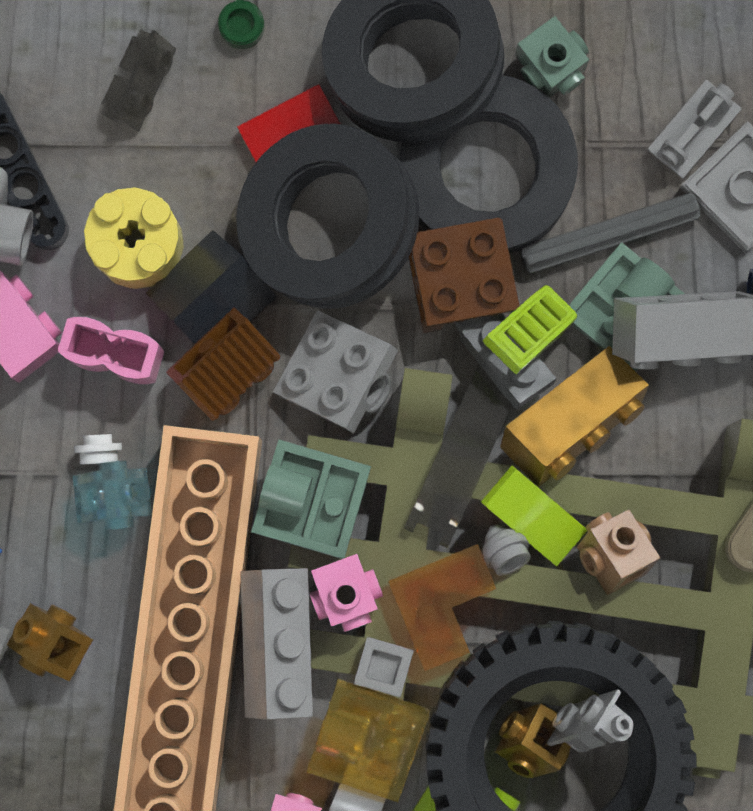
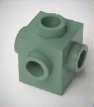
M556 16L520 41L515 52V56L524 66L520 69V72L525 81L537 89H541L549 98L559 90L564 96L578 87L585 80V76L582 73L585 72L589 62V58L586 56L589 50L583 39L574 30L568 33Z

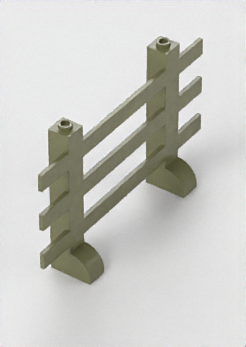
M410 368L404 369L393 448L308 435L307 448L371 466L367 483L387 486L379 542L351 538L345 556L347 558L357 554L364 572L373 569L383 597L375 600L378 609L369 612L372 622L366 624L365 636L360 637L310 629L312 669L356 675L367 637L414 650L401 697L357 685L353 714L362 715L361 724L389 728L390 720H401L406 683L442 688L445 681L448 683L453 677V670L462 660L466 662L473 655L472 653L412 644L421 587L697 629L698 636L691 687L672 684L674 687L672 690L682 700L687 711L684 716L686 722L692 726L695 740L690 741V746L696 753L697 768H692V775L720 779L721 770L735 772L740 734L753 736V696L745 695L753 642V572L739 570L729 562L725 553V542L728 534L753 499V420L741 418L726 426L717 497L566 474L559 480L551 477L538 487L569 514L597 518L610 512L612 517H615L630 510L636 521L641 522L643 525L711 535L704 591L634 581L609 595L606 594L597 578L590 574L525 564L513 573L499 576L494 569L486 566L483 558L426 549L434 493L483 500L511 467L510 465L440 455L453 375ZM514 466V467H515L518 471H520L525 477H527L532 483H534L519 467ZM291 544L288 567L296 569L308 568L309 571L341 559ZM548 681L526 687L509 699L564 707L568 703L575 704L587 700L592 695L599 696V694L576 683Z

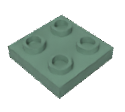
M621 242L569 304L577 313V319L572 323V326L601 350L606 349L608 346L613 349L614 298L678 295L684 293L675 286L674 280L660 266L645 257L640 258ZM623 359L630 366V361Z
M278 439L272 463L264 480L258 503L259 507L251 532L344 559L371 466Z

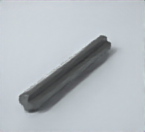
M687 193L524 246L521 249V258L528 273H534L617 246L621 242L627 243L697 220L700 217L699 203L694 194Z

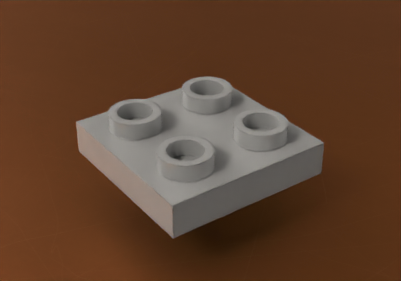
M317 310L273 393L354 434L365 411L373 413L386 401L391 387V380L386 372L398 350L383 340Z

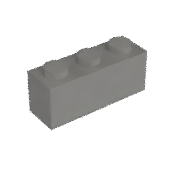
M741 291L614 298L612 355L630 361V367L636 369L659 368V361L672 360V364L678 366L701 365V358H714V361L719 363H741L743 355H753V295Z
M308 568L241 571L245 718L284 719L313 717Z

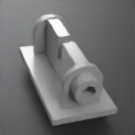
M706 79L647 150L683 179L742 110L740 106L731 100L735 95L734 92L722 83L716 88Z
M617 689L599 696L592 695L587 700L575 704L568 703L554 718L553 726L555 730L547 744L553 746L566 742L578 752H587L593 748L606 745L607 741L614 743L627 740L633 731V721L615 705L621 692Z

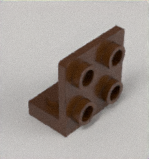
M501 218L417 232L408 260L423 334L441 331L444 325L448 323L513 312L519 307L508 245Z

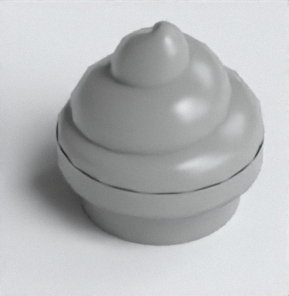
M497 524L489 527L481 555L486 566L494 569L497 575L503 576L517 571L531 557L527 550L529 542L523 534L516 533L512 528L505 529Z

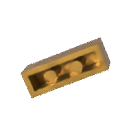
M610 346L506 425L500 448L538 487L551 477L555 480L561 479L573 468L577 456L586 449L590 453L599 449L610 437L611 429L620 422L624 426L630 424L643 411L645 406L642 404L649 384L622 358L612 355L613 349Z

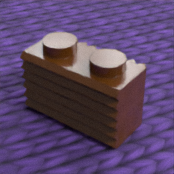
M233 308L166 373L214 421L218 419L219 415H226L234 410L240 401V395L244 394L247 388L252 387L253 383L265 380L272 373L274 362L279 361L281 356L248 319Z

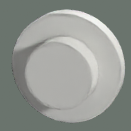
M112 434L83 436L84 445L74 446L75 453H80V464L118 462L117 451L122 450V443H112Z

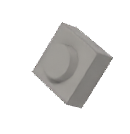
M367 637L354 684L401 697L414 650Z

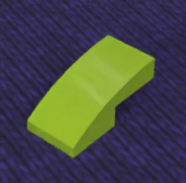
M513 465L481 501L482 504L516 533L523 534L529 544L556 566L587 532L583 525Z

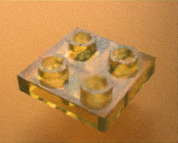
M337 679L306 772L399 802L426 727L430 709Z

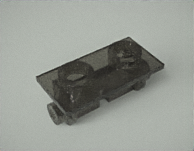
M139 30L137 37L131 36L130 43L119 64L121 69L131 72L129 79L114 75L107 93L101 101V104L104 106L101 114L114 121H119L120 118L135 131L139 132L144 119L152 110L155 95L164 76L171 69L173 56L177 49L155 30H152L151 33Z

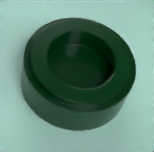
M246 0L233 1L222 9L218 17L220 35L233 48H251L263 37L265 30L264 18L260 9L252 2Z

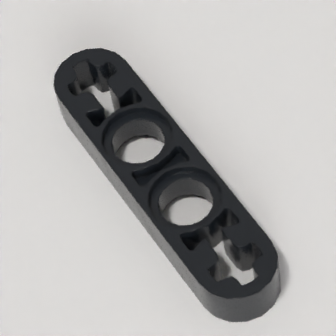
M0 92V136L12 135L18 141V150L12 157L7 159L0 158V167L7 172L8 176L7 199L11 206L29 210L39 207L48 199L50 204L40 207L50 222L58 221V225L53 228L55 236L47 239L43 234L35 235V231L41 227L33 212V229L30 241L34 246L42 250L57 249L64 244L68 237L69 226L7 100ZM6 118L8 119V123L1 124ZM31 175L38 180V191L30 199H19L14 194V184L21 176Z

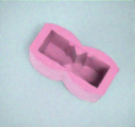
M87 317L67 319L58 347V352L63 357L82 369L94 372L111 370L119 378L135 384L155 383L164 355V350L160 345L146 334L133 330L113 332L105 324Z

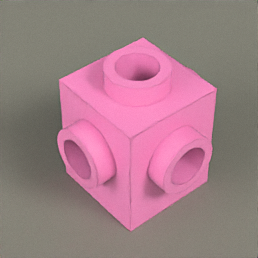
M357 554L311 571L318 590L309 594L319 620L328 617L331 627L341 623L344 632L372 622L369 612L378 609L375 600L383 597L374 570L364 572ZM349 585L354 588L356 597L352 603L343 604L338 600L337 593L342 586Z

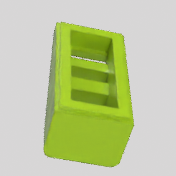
M544 285L493 329L482 341L517 375L563 335L577 319V313L550 286ZM505 334H508L525 351V353L516 344H514Z

